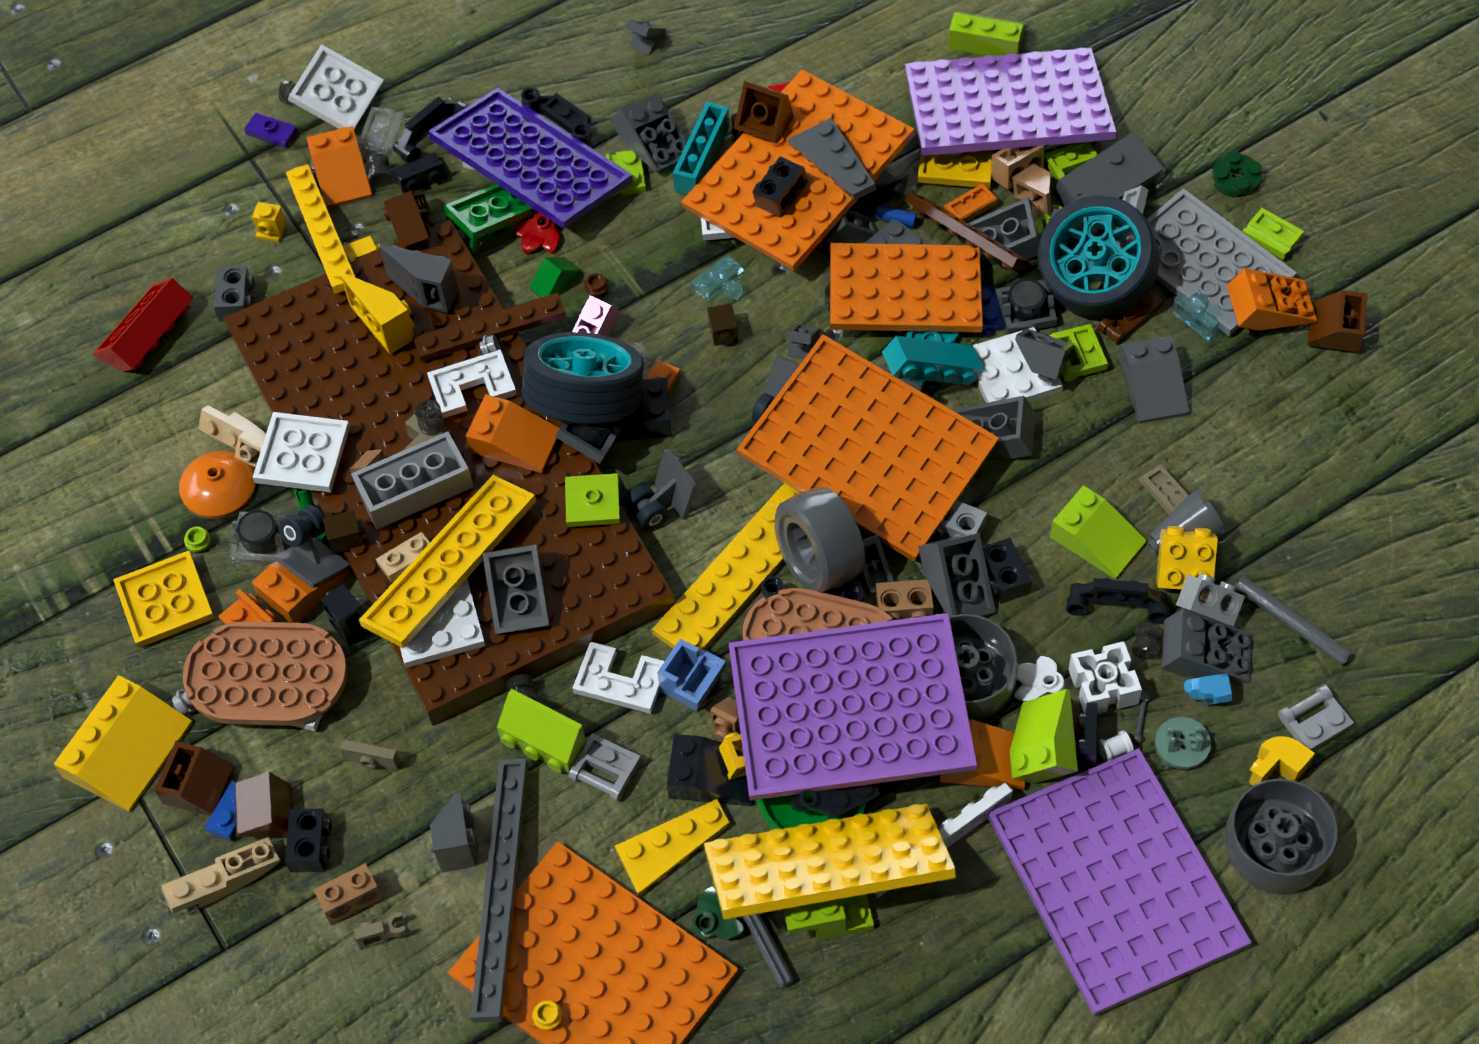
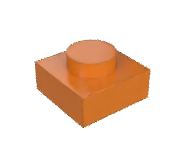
M657 360L646 379L667 377L668 393H670L681 375L680 369Z

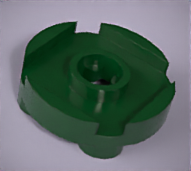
M1229 151L1226 156L1221 157L1214 164L1212 171L1214 186L1220 193L1229 197L1238 198V194L1249 196L1260 185L1262 166L1249 156L1240 154L1237 151ZM1233 173H1238L1241 175L1237 176L1236 178L1232 177Z

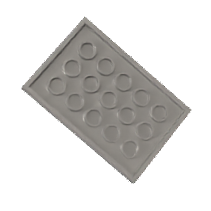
M1184 188L1146 219L1159 251L1160 262L1156 280L1228 336L1236 331L1239 326L1227 285L1244 268L1296 278L1297 272Z

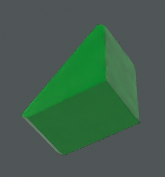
M544 257L529 288L540 298L560 293L582 271L564 257Z

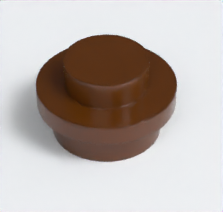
M600 273L588 275L584 282L585 292L594 297L605 294L609 288L608 280Z

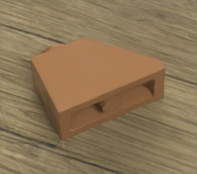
M1033 164L1012 177L1015 198L1022 200L1028 197L1038 210L1047 215L1052 213L1053 191L1052 177L1049 171Z

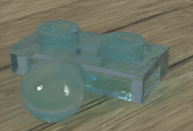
M726 255L690 281V285L695 292L707 301L721 290H723L726 298L737 300L743 293V287L735 280L744 274V270L739 263Z
M1181 292L1175 297L1172 313L1209 342L1217 336L1220 321L1212 313L1205 311L1209 306V299L1206 294L1196 292L1188 298Z

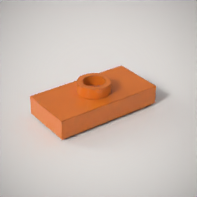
M983 183L944 205V209L967 222L997 205L998 198Z

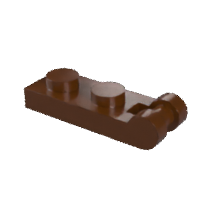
M1149 291L1145 298L1129 311L1114 317L1104 318L1099 323L1097 330L1103 334L1107 333L1111 337V341L1119 344L1163 306V300L1152 291Z

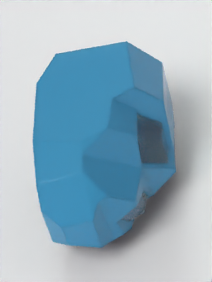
M1228 674L1189 679L1184 683V692L1192 700H1200L1206 706L1232 701Z

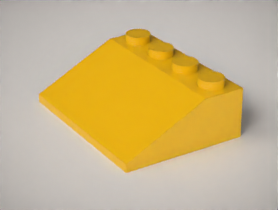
M118 675L54 762V765L64 779L131 812L167 761L175 741L180 742L193 722L141 686Z

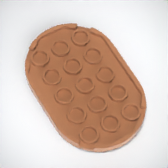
M789 588L779 590L778 594L767 599L763 597L754 604L743 624V641L893 621V618L885 611L871 604L810 589Z
M234 622L214 629V633L206 637L202 642L199 640L187 656L183 669V684L186 694L192 705L202 715L220 723L250 725H297L321 716L341 696L348 672L346 658L341 646L327 631L311 624L283 622Z

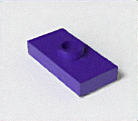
M256 112L244 128L246 135L284 148L288 147L298 132L295 125Z

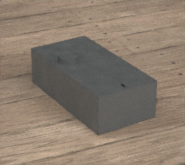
M1132 132L1059 179L1053 194L1063 206L1080 198L1095 195L1113 196L1123 200L1125 191L1141 185L1147 188L1156 182L1164 168L1137 134Z

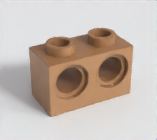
M1045 146L1007 148L993 154L991 179L1006 189H1010L1013 187L1012 177L1029 166L1035 164L1044 169Z
M927 579L876 583L877 607L889 614L893 621L933 615L931 585ZM915 601H920V602H922L923 604H922V605H915V604H913V602H915ZM893 603L897 606L888 607L886 604Z
M366 863L313 889L330 925L383 900Z

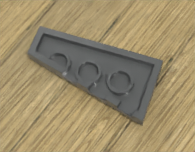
M832 118L788 139L789 145L794 150L797 149L808 162L814 163L821 173L828 175L834 181V184L854 201L876 190L874 181Z

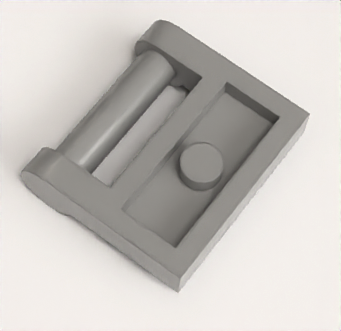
M1326 685L1316 689L1315 694L1293 707H1285L1278 712L1281 722L1293 737L1311 751L1318 749L1348 731L1354 725L1352 719L1334 699L1331 690ZM1321 702L1326 707L1324 710L1298 724L1295 720L1296 717Z
M591 734L570 769L568 778L576 782L580 780L610 794L611 799L619 801L625 787L641 762V756L595 734ZM588 764L618 779L613 784L585 771L584 768Z

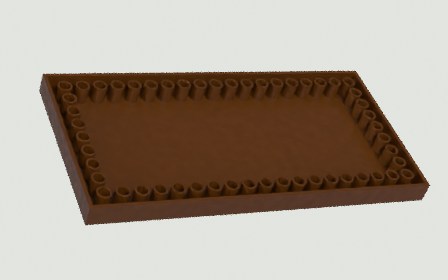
M450 219L431 227L427 231L429 238L403 247V249L418 250L425 254L444 256L452 260L458 292L448 313L424 308L387 277L380 250L350 262L355 278L392 292L400 301L404 300L411 310L409 317L415 325L413 329L414 336L503 310V307ZM399 242L392 244L401 248ZM326 273L224 317L229 334L271 415L273 412L349 422V432L331 492L311 490V493L325 517L354 510L357 520H363L366 534L362 535L364 545L344 550L342 553L349 563L370 607L393 583L378 566L376 559L420 532L431 542L492 475L535 495L536 503L491 552L530 545L540 546L550 625L495 634L483 560L467 580L485 642L484 647L405 668L400 647L389 641L432 726L587 652L590 642L597 644L606 643L667 613L674 605L673 592L620 503L619 524L567 527L565 477L601 475L602 473L594 460L573 447L566 445L559 439L554 446L543 473L470 453L466 434L485 394L489 395L485 383L461 390L467 411L442 418L427 373L482 356L483 353L480 345L422 363L414 340L394 353L389 354L350 307L346 292L342 291L334 294ZM515 333L497 339L517 394L505 400L515 403L560 428L564 421L540 414L532 409L523 399V366L527 347L519 334ZM424 406L440 419L444 433L448 431L469 468L474 487L376 530L351 476L350 468L369 450L381 449L385 458L403 451L413 441L408 435L405 422Z

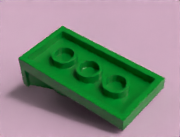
M495 184L446 204L443 222L450 219L457 230L464 231L471 238L470 250L476 253L477 246L493 237L496 230L539 212L498 184Z

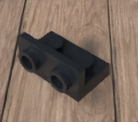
M435 152L391 170L392 176L402 194L419 190L447 178L445 165L442 160L438 159Z

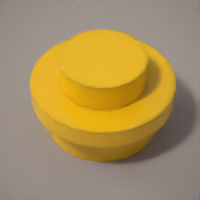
M549 1000L540 1002L533 1010V1021L541 1030L556 1028L562 1020L560 1006Z

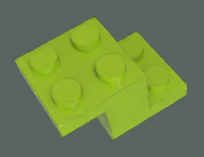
M866 894L783 909L788 934L815 929L817 941L874 929Z

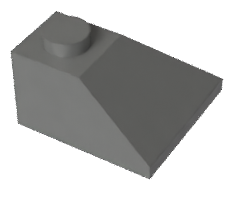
M1028 328L1018 333L1015 338L1031 372L1038 374L1037 377L1039 379L1052 382L1053 379L1057 380L1061 377L1073 350V343Z

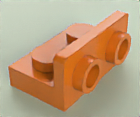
M241 589L235 592L238 600L218 616L224 625L234 622L277 621L268 609L263 611L259 607L260 603L251 593L246 595Z

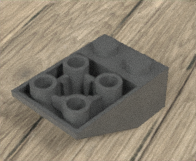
M658 92L621 108L610 120L621 140L654 172L677 163L687 144Z
M380 243L379 248L387 277L424 308L448 313L458 292L452 260L444 256H433L418 250L411 251L396 245L389 246Z
M1185 608L1164 620L1162 669L1184 677L1200 678L1228 674L1229 682H1250L1251 633Z

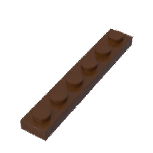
M909 193L906 202L913 206L912 210L923 216L927 214L931 217L929 221L943 227L945 225L948 227V233L959 238L961 236L966 238L965 243L974 248L979 246L984 250L983 254L994 260L1000 259L1003 267L1011 271H1015L1016 268L1027 269L1030 263L1029 260L928 198Z
M555 293L413 337L422 363L480 345L485 335H495L499 339L566 318V312L559 294Z

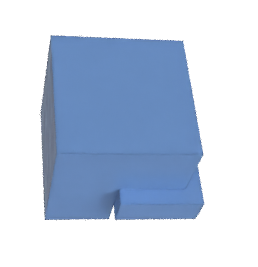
M680 638L657 672L660 692L698 711L719 680L721 673L726 667V661L704 649L699 652L698 647Z

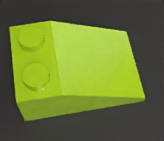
M1084 485L1052 521L1050 538L1115 580L1147 542L1106 499Z
M1064 689L1022 703L1010 748L1012 779L1035 784L1078 771L1070 690Z

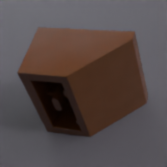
M1341 290L1313 301L1312 305L1317 322L1309 324L1307 346L1359 352L1365 335L1367 293Z
M175 741L154 791L164 805L211 816L225 792L235 767L202 747Z

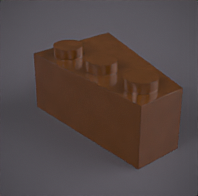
M423 190L409 191L383 201L385 207H382L384 216L387 221L391 220L401 248L429 238L427 231L430 230L428 223L431 221V210Z

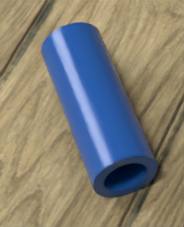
M879 205L876 219L887 222L893 219L907 227L914 228L917 214Z

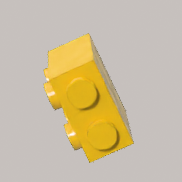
M1168 526V530L1161 529L1156 576L1158 588L1182 589L1187 574L1198 578L1199 573L1214 578L1218 542L1216 534L1211 533L1212 530L1207 528H1195V531H1184L1183 527Z

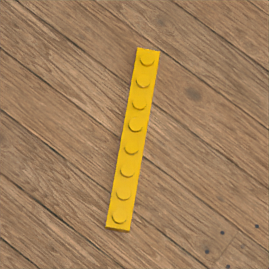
M309 165L296 167L293 170L287 171L286 175L334 294L345 291L341 276L347 274L355 277Z

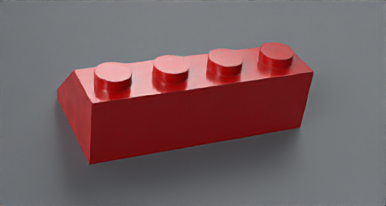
M173 277L153 284L95 350L93 355L122 372L138 369L145 361L143 359L144 355L147 352H152L160 344L158 339L162 334H168L175 326V319L178 316L182 317L190 309L188 304L193 300V297Z

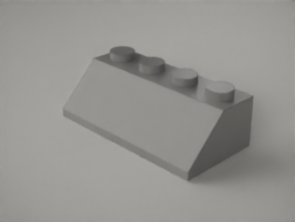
M448 431L351 473L376 530L474 487L469 468Z

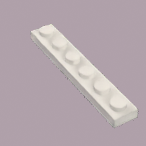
M1003 783L998 788L996 786L990 788L984 794L983 799L976 804L974 802L969 803L961 811L962 814L955 819L949 818L940 825L939 833L946 849L987 820L988 812L1011 802L1012 790L1006 783ZM888 890L874 892V895L879 898Z

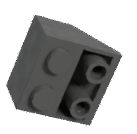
M461 792L452 796L430 824L433 851L441 872L474 867V856L479 855L477 840L474 838L473 832L475 830L473 813H471L469 801L464 802Z

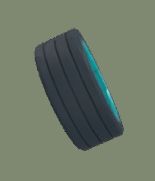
M1095 195L1083 197L1064 206L1055 213L1045 226L1038 247L1039 268L1050 292L1062 306L1072 313L1083 317L1101 319L1114 317L1129 311L1145 298L1152 289L1158 275L1159 251L1148 221L1137 208L1127 201L1113 196ZM1097 230H1105L1102 236H1094ZM1132 235L1135 240L1123 249L1116 243V241ZM1072 238L1080 240L1074 250L1066 247ZM1118 265H1126V268L1123 271H1114ZM1076 266H1081V267H1082V269H1081V271H1080L1079 273H1077V274H1072V273H1071V270H1072L1074 267H1076ZM1105 282L1104 289L1091 290V283Z
M564 332L544 336L532 342L526 348L522 396L532 409L552 419L577 424H603L618 421L634 413L640 406L644 360L641 354L632 346L609 336L585 332Z

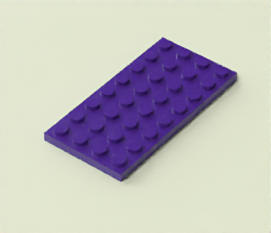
M498 87L429 131V139L563 229L632 183L631 173L574 138L532 109L524 106Z

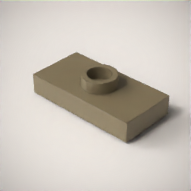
M1162 464L1140 477V483L1168 514L1188 496L1187 492Z
M343 740L340 747L346 761L356 762L363 767L371 769L376 766L398 771L400 760L395 749Z

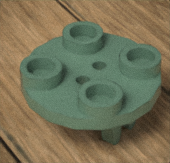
M1176 717L1161 724L1155 735V748L1158 756L1161 758V762L1165 766L1187 770L1202 766L1210 753L1211 739L1208 731L1201 723L1192 718Z

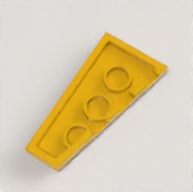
M716 799L617 844L615 849L638 897L647 892L651 885L655 882H660L667 876L669 871L678 864H683L697 849H702L704 843L711 842L729 828L730 825Z

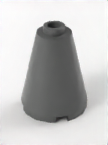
M1195 490L1190 493L1149 534L1150 541H1148V545L1155 555L1159 554L1161 529L1168 530V526L1183 527L1184 531H1195V528H1207L1212 530L1211 533H1215L1217 538L1226 534V531L1220 530L1224 525L1209 501L1203 503L1200 499L1203 496L1202 492Z

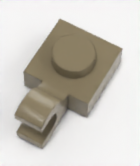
M396 912L391 914L384 924L382 921H369L363 923L359 928L353 929L360 949L389 942L388 938L406 935L405 926L394 927L396 922L404 920L402 913Z

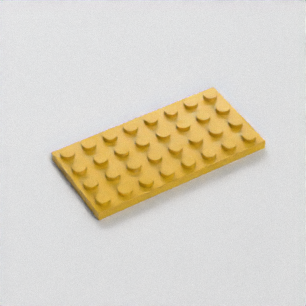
M914 804L909 807L893 810L885 809L871 814H857L848 818L829 819L820 823L801 824L797 827L773 829L769 832L745 834L741 837L716 839L712 842L704 843L706 858L724 920L956 878L954 864L927 804Z

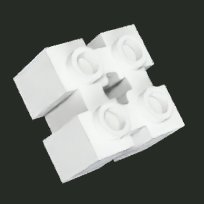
M1124 642L1103 646L1102 653L1094 655L1092 649L1071 654L1069 672L1075 688L1081 687L1079 700L1084 713H1086V703H1097L1098 714L1107 712L1108 705L1114 703L1117 709L1139 704L1142 688L1135 670L1129 671L1131 659Z

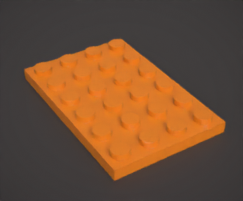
M831 243L830 330L982 332L979 246L974 248L969 245Z

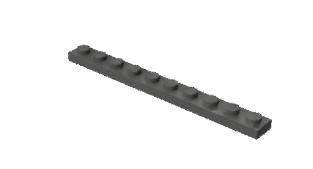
M526 758L499 760L470 1016L473 1023L502 1022L529 768Z

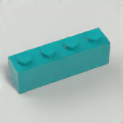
M706 101L673 171L674 191L688 194L710 170L730 127L729 107Z
M895 336L882 351L889 370L894 377L970 385L984 371V367L972 345Z

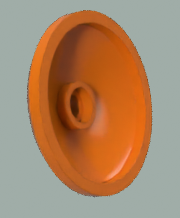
M220 450L206 453L192 461L184 470L179 482L180 497L186 508L197 516L208 519L231 516L243 509L252 499L257 487V483L253 480L255 470L253 466L236 458L235 452Z

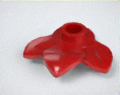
M537 213L532 219H524L518 223L514 230V235L522 237L521 246L524 254H530L541 246L547 252L553 254L559 244V234L554 229L556 223L541 213ZM542 220H547L546 224L539 225Z

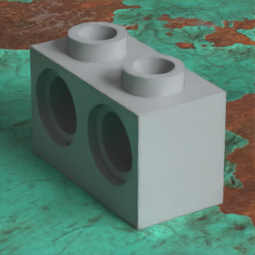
M957 500L945 517L947 520H943L933 537L948 539L959 535L980 533L981 535L986 526L987 512ZM970 527L971 530H963L962 528Z
M1199 573L1197 578L1187 574L1176 605L1234 627L1245 596L1236 593L1237 587L1221 581L1220 586L1213 584L1215 578Z

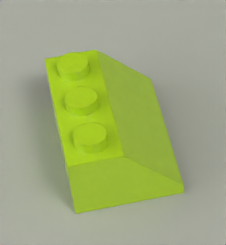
M955 12L949 29L948 49L985 56H1001L1011 53L1017 55L1020 51L1026 23Z
M513 689L509 691L497 725L500 741L509 748H519L532 760H542L547 763L550 769L557 773L563 771L569 775L570 769L586 744L583 726Z

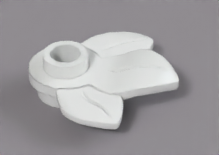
M1040 656L1036 664L1023 663L1018 665L1017 679L1022 685L1014 695L1016 699L1026 702L1036 699L1046 692L1055 693L1063 690L1064 679L1057 672V664L1051 658Z

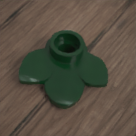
M711 886L701 893L697 901L698 912L692 920L694 932L702 938H711L715 935L723 940L732 939L741 934L744 930L741 922L736 918L724 920L714 887ZM707 919H710L711 926L707 929H704V922Z

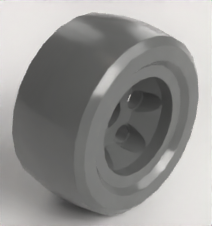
M826 487L813 488L796 494L779 504L774 519L776 539L785 563L802 586L822 593L841 587L861 574L865 564V552L861 534L849 508L834 491Z
M970 614L949 616L961 683L968 682L972 685L970 689L962 688L968 719L981 722L1001 711L1011 698L1018 674L1016 650L1009 635L990 619ZM987 673L989 678L983 680L979 677V674Z
M1266 780L1244 792L1231 809L1225 828L1227 857L1241 878L1255 888L1277 894L1296 893L1318 881L1331 864L1337 847L1338 827L1335 815L1329 804L1318 792L1309 786L1294 780ZM1262 826L1265 829V833L1259 834L1254 829ZM1303 836L1306 844L1299 843L1298 837ZM1262 846H1271L1273 852L1265 853L1262 850ZM1286 850L1292 851L1294 858H1286L1283 852Z

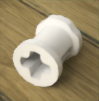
M1124 730L1118 732L1117 736L1110 739L1097 740L1098 751L1104 762L1134 751L1131 739Z

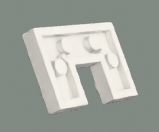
M501 350L427 373L442 418L467 411L461 390L485 383L489 395L501 399L517 395Z
M590 642L573 685V693L651 714L660 690L657 672L665 661L641 655L634 677H625L610 673L617 654L616 648Z

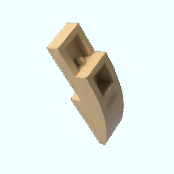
M209 405L201 409L198 429L236 449V458L256 468L266 433L236 412L227 416Z
M269 837L215 858V864L161 885V891L172 914L196 904L202 908L253 882L280 863V859Z

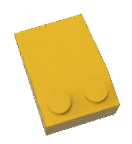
M343 274L341 276L350 307L389 354L394 353L413 341L415 325L409 317L411 310L404 300L400 301L394 293L350 275Z

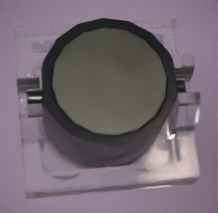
M263 510L239 511L238 520L232 522L234 531H230L232 547L229 557L231 562L272 564L276 562V555L287 549V543L282 539L279 532V524L283 518L291 514H274Z

